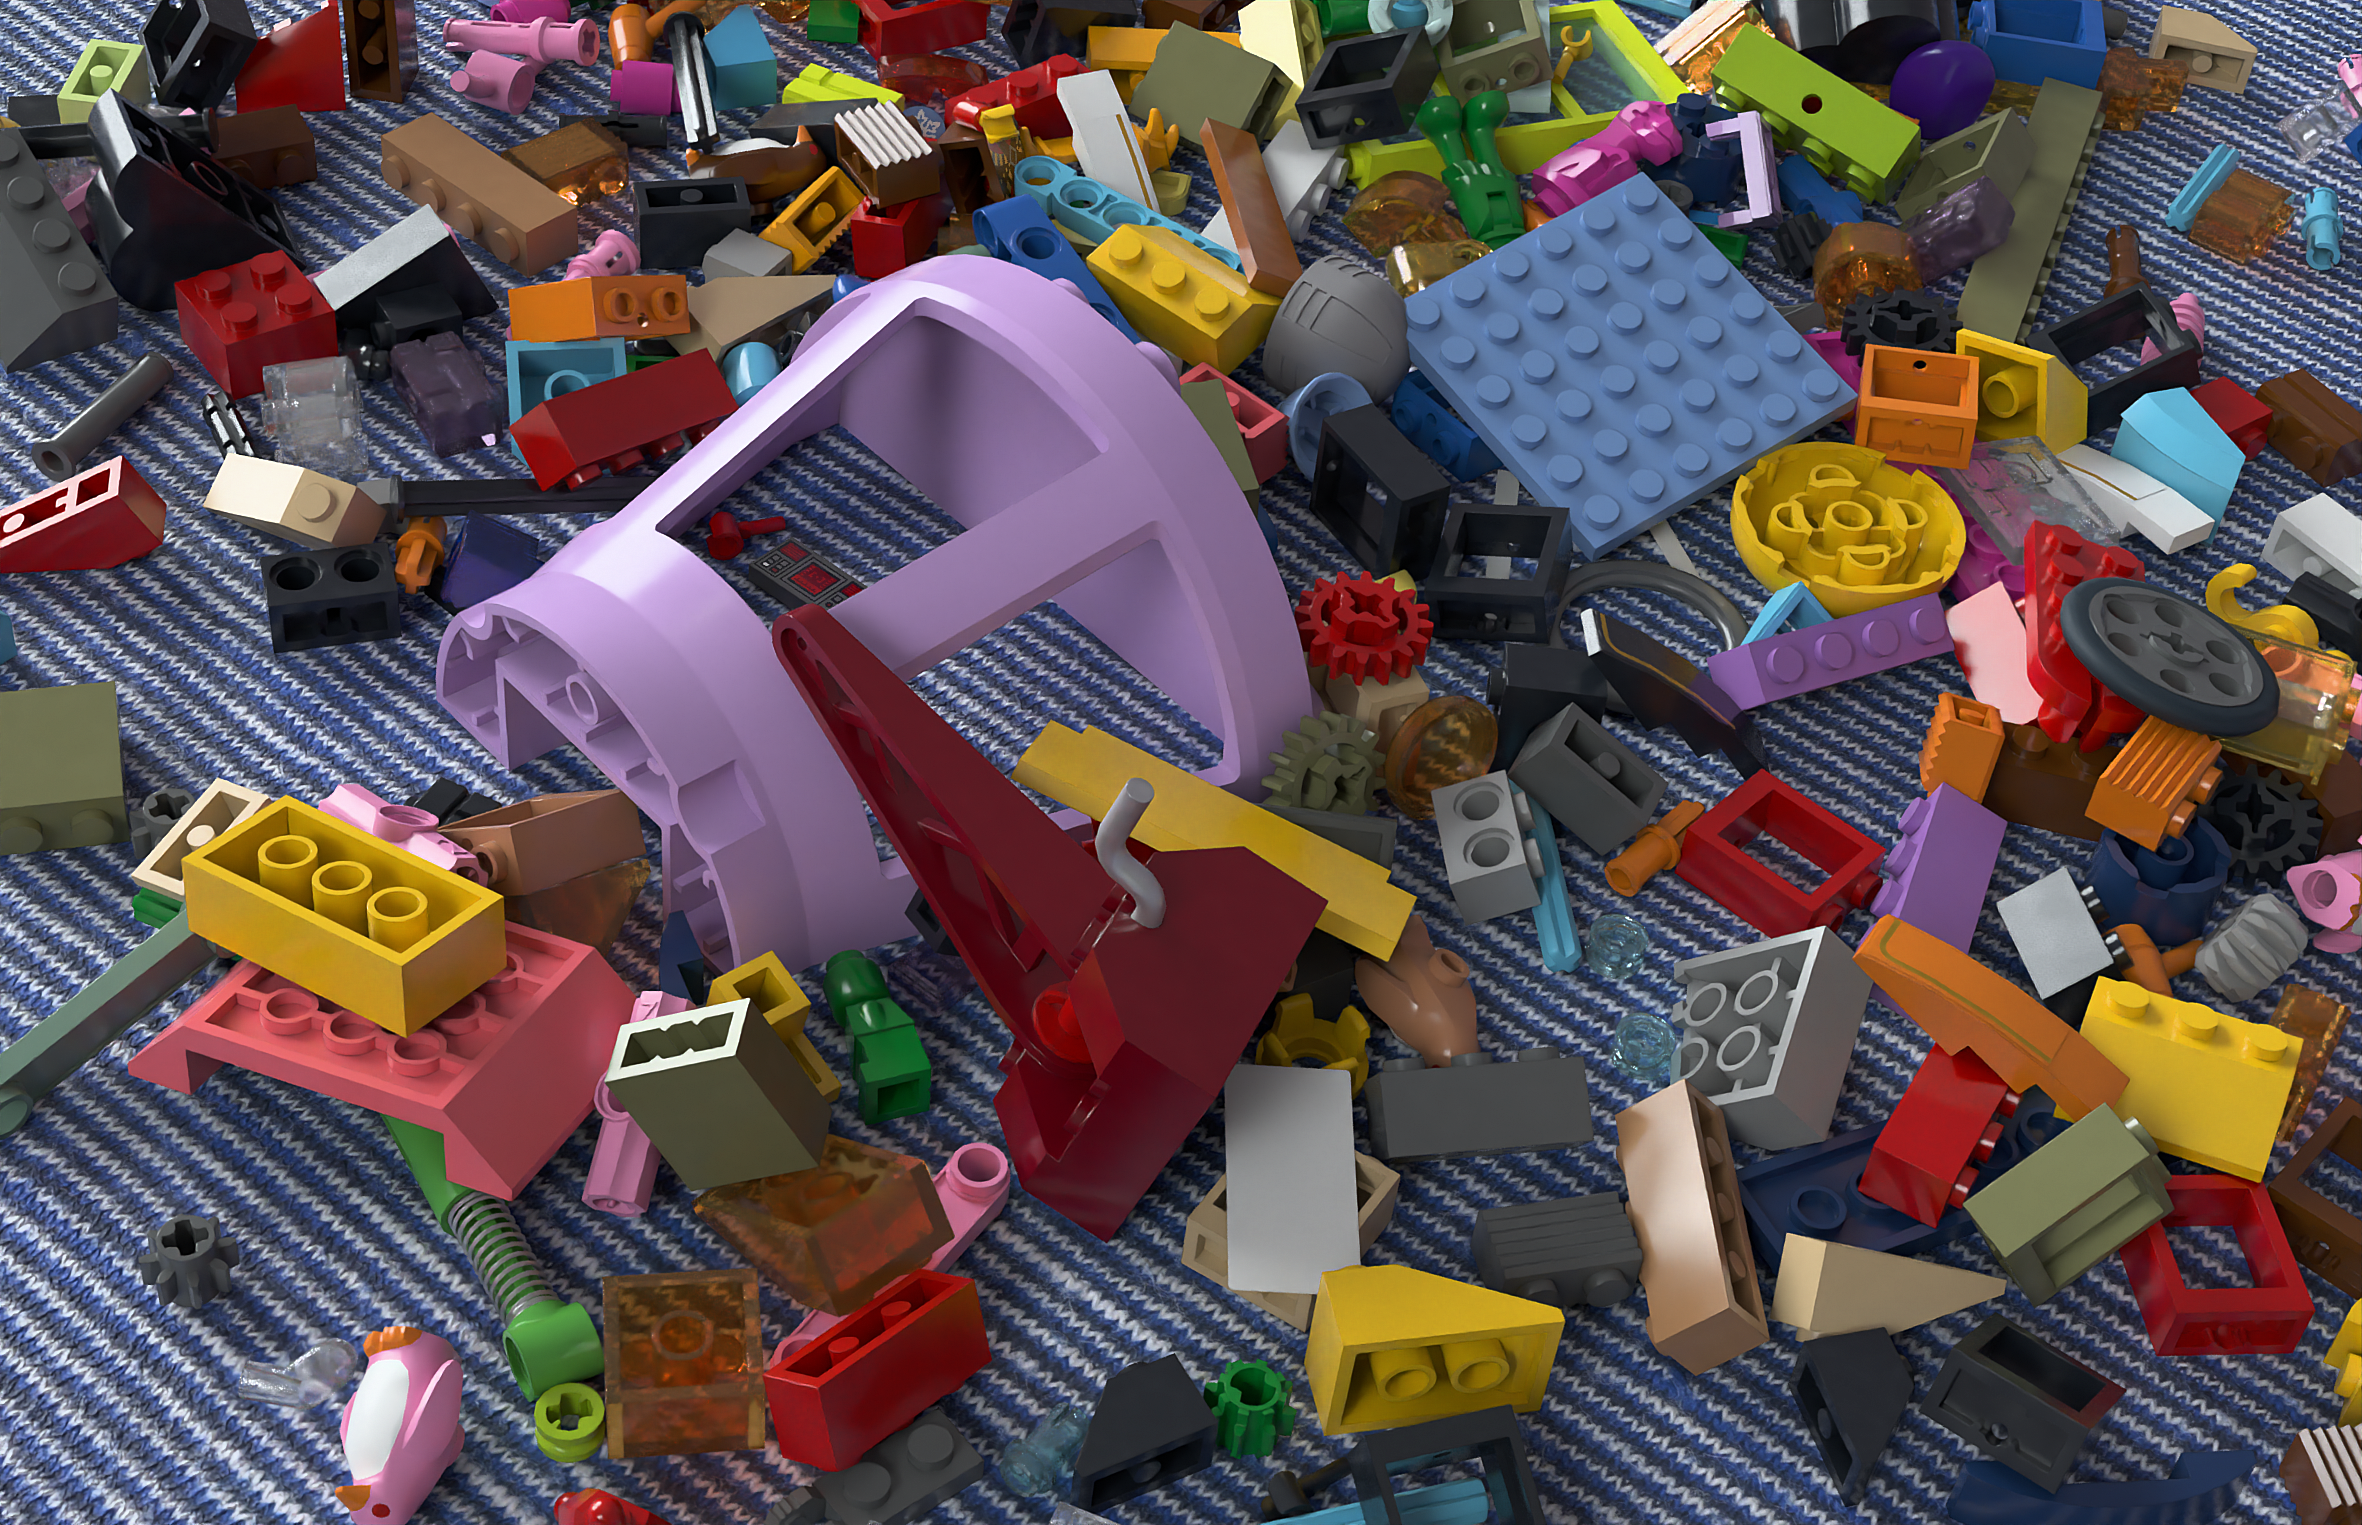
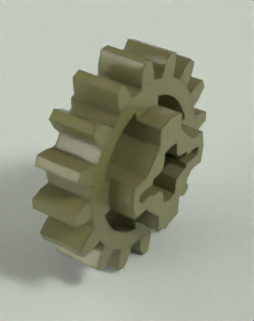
M1321 710L1318 720L1307 715L1301 717V733L1296 734L1285 730L1282 733L1283 742L1286 745L1285 750L1282 754L1270 752L1268 759L1272 764L1276 765L1274 774L1267 775L1261 780V785L1272 789V795L1262 804L1363 815L1366 809L1377 811L1380 805L1372 798L1374 789L1386 786L1387 780L1376 775V768L1386 761V754L1373 750L1379 740V736L1374 732L1364 729L1365 722L1342 713L1338 715L1328 710Z

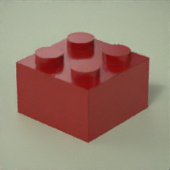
M283 250L259 254L250 260L218 270H208L200 273L198 276L174 283L182 340L219 386L232 395L234 401L340 366L335 311Z

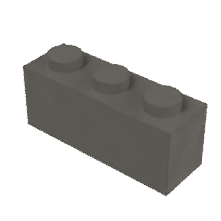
M1540 1047L1517 1052L1518 1062L1493 1064L1491 1052L1467 1053L1453 1056L1450 1058L1451 1067L1426 1069L1424 1058H1402L1383 1062L1384 1072L1378 1073L1363 1082L1371 1156L1378 1159L1384 1165L1574 1149L1594 1141L1584 1057L1560 1058L1559 1047Z

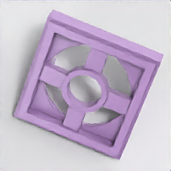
M1756 110L1738 113V118L1707 124V138H1710V141L1741 137L1750 207L1747 210L1718 215L1719 229L1730 231L1758 226L1763 229L1778 227L1783 223L1771 125Z

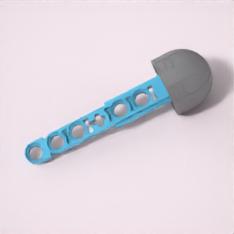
M1038 155L1030 156L1019 161L1015 166V196L1026 193L1030 194L1047 216L1053 214L1061 225L1098 245H1101L1116 231L1112 226L1118 223L1166 227L1246 276L1238 254L1092 178L1077 176L1076 170L1053 158ZM1034 178H1045L1050 180L1051 183L1037 186L1030 185L1026 181ZM1084 200L1090 201L1095 205L1088 208H1074L1069 203ZM1328 255L1319 259L1295 282L1285 299H1283L1273 320L1263 353L1262 369L1266 383L1289 396L1295 390L1308 385L1318 376L1339 372L1351 376L1361 383L1368 392L1374 406L1381 404L1397 390L1412 365L1406 338L1408 323L1405 313L1407 306L1403 298L1385 280L1340 256Z

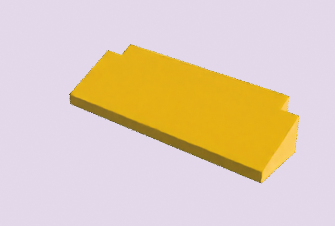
M1051 719L1019 759L1011 779L1099 822L1103 821L1127 781L1135 777L1146 780L1154 789V797L1129 835L1130 837L1161 852L1245 846L1329 901L1315 927L1386 962L1389 961L1417 899L1416 896L1387 883L1391 874L1390 870L1091 725H1088L1083 733L1080 734Z

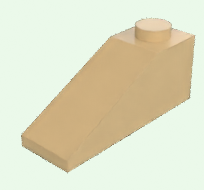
M837 276L717 277L698 288L689 286L687 287L691 333L666 336L664 338L681 356L707 347L720 373L723 374L724 359L733 348L749 342H759L773 347L782 342L783 337L789 330H796L807 311L822 316L834 302L832 290Z
M233 453L227 454L202 506L209 512L314 550L373 543L387 513L385 509L357 486L303 467Z
M1787 1233L1770 1319L1796 1326L1795 1340L1799 1342L1885 1327L1890 1336L2001 1296L2005 1293L2007 1280L1966 1269Z

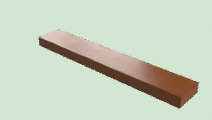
M1207 117L1199 134L1250 288L1285 299L1292 286L1303 274L1255 136L1252 133Z

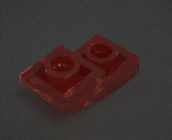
M923 53L894 54L879 57L876 64L880 87L903 94L907 103L913 99L928 105L935 88H938L945 97L951 99L966 93L972 88L989 84L985 66L950 56Z

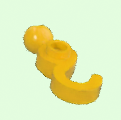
M2242 563L2229 566L2216 574L2208 582L2205 592L2208 610L2223 619L2243 636L2255 633V640L2259 650L2274 642L2291 641L2300 645L2303 651L2357 674L2356 666L2349 655L2339 650L2323 651L2318 646L2319 636L2317 627L2312 618L2300 608L2291 605H2274L2257 611H2247L2237 603L2234 596V588H2240L2257 577V571L2254 566Z

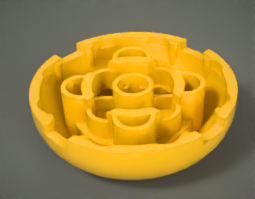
M1837 442L1791 444L1760 458L1753 469L1745 476L1741 474L1737 480L1730 510L1732 537L1736 549L1750 573L1773 594L1779 589L1802 581L1834 620L1935 592L1939 594L1955 574L1962 558L1966 543L1965 525L1960 511L1950 496L1934 480L1917 469L1911 476L1898 468L1884 463L1887 454L1858 445Z

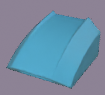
M624 337L600 338V341L530 343L529 340L505 341L510 426L543 401L627 374ZM511 434L512 454L530 469ZM608 468L606 470H603L602 472L610 473V470Z
M2184 387L2146 393L2120 414L2123 417V421L2110 456L2134 466L2172 488L2214 519L2215 523L2209 538L2198 542L2210 548L2246 456Z

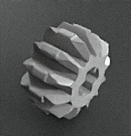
M2271 892L2250 897L2242 906L2236 907L2228 917L2221 920L2219 925L2206 936L2205 942L2197 948L2194 966L2205 976L2203 980L2218 994L2221 992L2232 1003L2252 999L2262 989L2267 990L2275 979L2284 975V971L2298 960V954L2307 946L2309 929L2298 919L2299 915L2286 902L2281 903Z

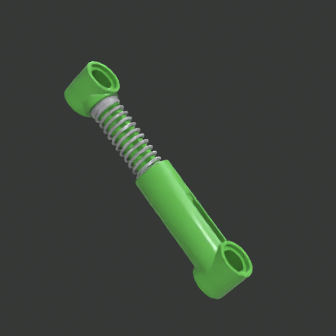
M379 1113L441 1228L445 1233L457 1237L459 1245L462 1246L470 1265L473 1266V1270L478 1275V1279L483 1285L486 1294L489 1295L488 1297L491 1303L494 1304V1308L499 1314L502 1323L505 1324L506 1330L503 1331L502 1336L504 1350L513 1377L524 1397L531 1402L539 1399L545 1391L555 1385L568 1382L578 1383L604 1372L603 1351L588 1313L579 1302L567 1305L553 1291L551 1283L547 1281L546 1274L542 1272L541 1265L536 1262L535 1254L531 1253L530 1245L526 1243L524 1235L520 1233L519 1226L515 1224L514 1217L510 1215L509 1201L446 1180L443 1133Z

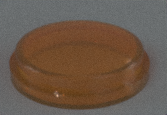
M1463 695L1436 697L1416 708L1399 726L1386 751V761L1383 764V778L1386 779V788L1392 803L1413 819L1431 820L1436 818L1431 795L1432 790L1486 775L1493 761L1498 740L1497 723L1492 712L1476 699Z

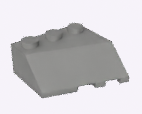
M1826 925L1674 963V980L1677 983L1687 984L1686 1002L1682 1000L1673 1005L1672 1023L1677 1028L1684 1029L1683 1044L1671 1055L1670 1085L1685 1078L1719 1107L1724 1113L1728 1138L1770 1151L1826 1141L1862 1017L1866 1010L1873 980L1852 960L1855 952Z

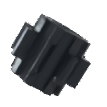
M1814 212L1794 216L1792 219L1780 224L1777 231L1772 234L1776 245L1770 247V250L1779 269H1784L1786 275L1791 273L1796 281L1817 277V275L1832 268L1834 262L1838 261V256L1834 249L1841 244L1831 223L1827 224L1825 218L1819 219L1818 215H1815Z

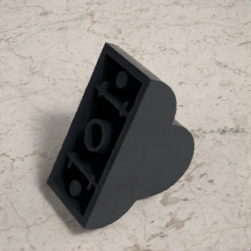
M1763 0L1766 34L1846 82L1891 86L1894 74L1901 62L1917 48L1936 41H1961L1956 0Z
M111 87L97 100L88 118L87 133L100 170L93 177L87 188L85 212L113 285L124 300L135 307L148 311L160 312L177 309L174 283L198 276L200 273L208 270H218L250 260L259 254L273 253L279 250H283L301 272L307 268V264L277 200Z

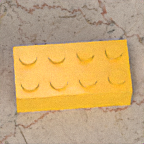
M288 795L283 796L181 859L189 931L404 1038H408L507 967L504 896Z

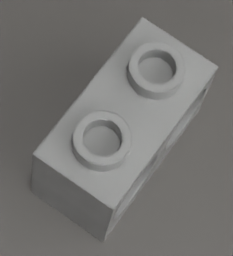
M1505 770L1432 790L1431 795L1449 885L1465 925H1471L1541 905L1536 878L1546 876L1547 874L1537 839H1526L1525 831L1536 829L1526 792L1513 793Z

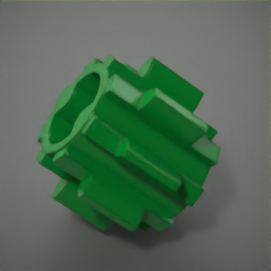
M1242 1359L1226 1363L1225 1373L1221 1372L1218 1383L1206 1382L1203 1399L1219 1422L1215 1444L1217 1447L1223 1444L1231 1451L1230 1456L1241 1459L1242 1455L1252 1454L1255 1455L1256 1459L1265 1455L1268 1457L1272 1455L1273 1446L1277 1444L1279 1435L1291 1436L1297 1412V1410L1289 1406L1293 1383L1286 1381L1281 1371L1275 1374L1267 1367L1268 1362L1257 1359L1256 1363L1244 1364Z

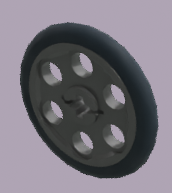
M2119 577L2094 578L2082 582L2063 598L2060 624L2063 636L2074 655L2094 677L2115 694L2140 710L2169 724L2196 733L2219 737L2250 735L2267 727L2278 715L2281 691L2275 673L2263 655L2236 629L2199 604L2170 590L2142 581Z

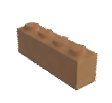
M433 112L381 135V172L384 181L391 188L398 190L422 207L429 204L439 219L525 277L530 278L578 253L577 207Z
M1684 1078L1615 1115L1620 1145L1616 1147V1158L1621 1170L1625 1174L1630 1200L1625 1204L1626 1214L1632 1228L1635 1230L1638 1248L1642 1249L1643 1260L1638 1277L1645 1288L1650 1313L1645 1320L1648 1336L1660 1354L1666 1357L1671 1356L1697 1376L1769 1341L1770 1338L1724 1113Z

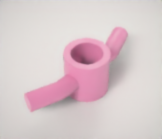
M479 49L469 58L464 71L459 70L452 74L450 85L453 90L463 94L467 100L512 115H519L525 110L531 100L535 86V77L548 64H540L532 56H526L522 61H516Z

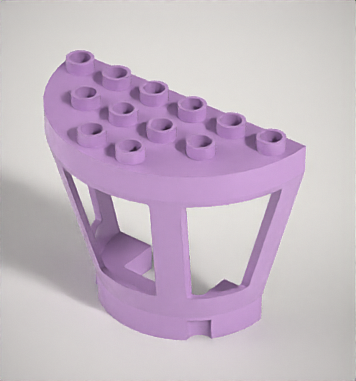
M968 254L937 256L916 263L856 289L836 302L806 332L792 356L790 365L619 513L604 522L593 524L580 532L529 579L457 613L446 628L437 656L436 700L508 771L571 741L661 828L663 923H666L669 913L683 910L703 955L704 964L717 977L771 950L792 977L810 966L829 961L832 956L841 951H864L920 934L904 914L919 887L900 857L879 862L870 824L856 784L777 658L770 631L721 576L690 550L674 541L792 444L839 423L968 530L827 610L904 683L1050 598L1224 742L1223 760L1216 767L1191 774L1253 803H1263L1272 795V789L1261 785V780L1263 777L1272 775L1275 772L1276 765L1272 764L1268 759L1270 752L1282 754L1286 748L1282 733L1285 730L1296 734L1301 733V717L1307 715L1318 720L1321 710H1325L1320 696L1309 683L1297 625L1285 586L1267 541L1244 493L1219 450L1188 405L1181 398L1179 378L1168 356L1159 347L1149 342H1140L1134 345L1121 331L1091 307L1084 293L1073 282L1064 278L1050 281L1024 267L996 258ZM1072 808L1047 814L1050 819L1080 846L1081 841L1093 840L1091 817Z

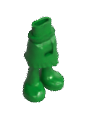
M1500 90L1483 92L1470 99L1462 109L1459 99L1455 96L1444 95L1435 97L1421 105L1415 118L1416 126L1420 132L1435 145L1446 166V169L1440 173L1442 182L1447 186L1446 194L1454 202L1467 233L1475 241L1473 246L1476 253L1484 254V256L1527 234L1524 229L1525 218L1520 195L1521 186L1516 182L1515 173L1505 169L1496 144L1495 130L1506 121L1510 111L1507 95ZM1461 135L1469 145L1475 162L1468 160Z

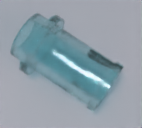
M1058 1403L1050 1411V1415L1025 1439H1014L1004 1448V1460L1000 1463V1473L1010 1489L1023 1497H1032L1036 1493H1047L1056 1484V1472L1082 1447L1090 1426L1089 1419L1079 1408L1074 1407L1071 1413L1062 1421V1418L1070 1411L1069 1403Z

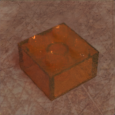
M757 1268L602 1277L608 1459L765 1449V1385L762 1374H764Z

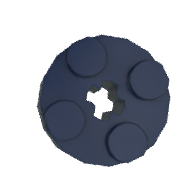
M1682 93L1678 95L1676 103L1666 106L1672 114L1673 122L1682 137L1683 152L1659 166H1655L1646 158H1642L1639 173L1643 171L1653 182L1671 180L1687 186L1693 193L1692 205L1689 207L1690 210L1693 209L1694 201H1716L1715 208H1722L1733 202L1740 190L1745 170L1741 137L1710 141V138H1707L1706 125L1738 118V113L1742 112H1730L1725 108L1708 104L1703 96L1696 93Z
M2196 815L2193 823H2189L2179 839L2168 835L2161 846L2159 845L2156 852L2106 827L2101 834L2085 874L2083 886L2092 883L2110 914V918L2102 921L2109 929L2124 924H2136L2145 930L2155 946L2181 945L2201 937L2227 881V871L2232 859V853L2223 835L2206 819Z

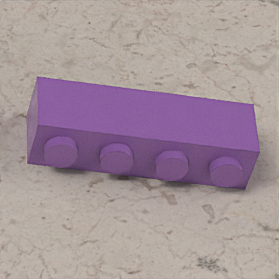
M1938 592L1750 642L1708 657L1706 660L1713 682L1726 692L1742 711L1910 665L1955 650Z
M1945 782L1926 800L1920 797L1915 798L1905 810L1898 824V829L1904 832L1902 840L1894 847L1884 866V870L1890 873L1889 879L1879 890L1870 907V912L1876 916L1874 924L1860 940L1856 952L1879 919L1889 913L1968 955L2008 822ZM1873 981L1869 994L1870 997L1920 1027Z

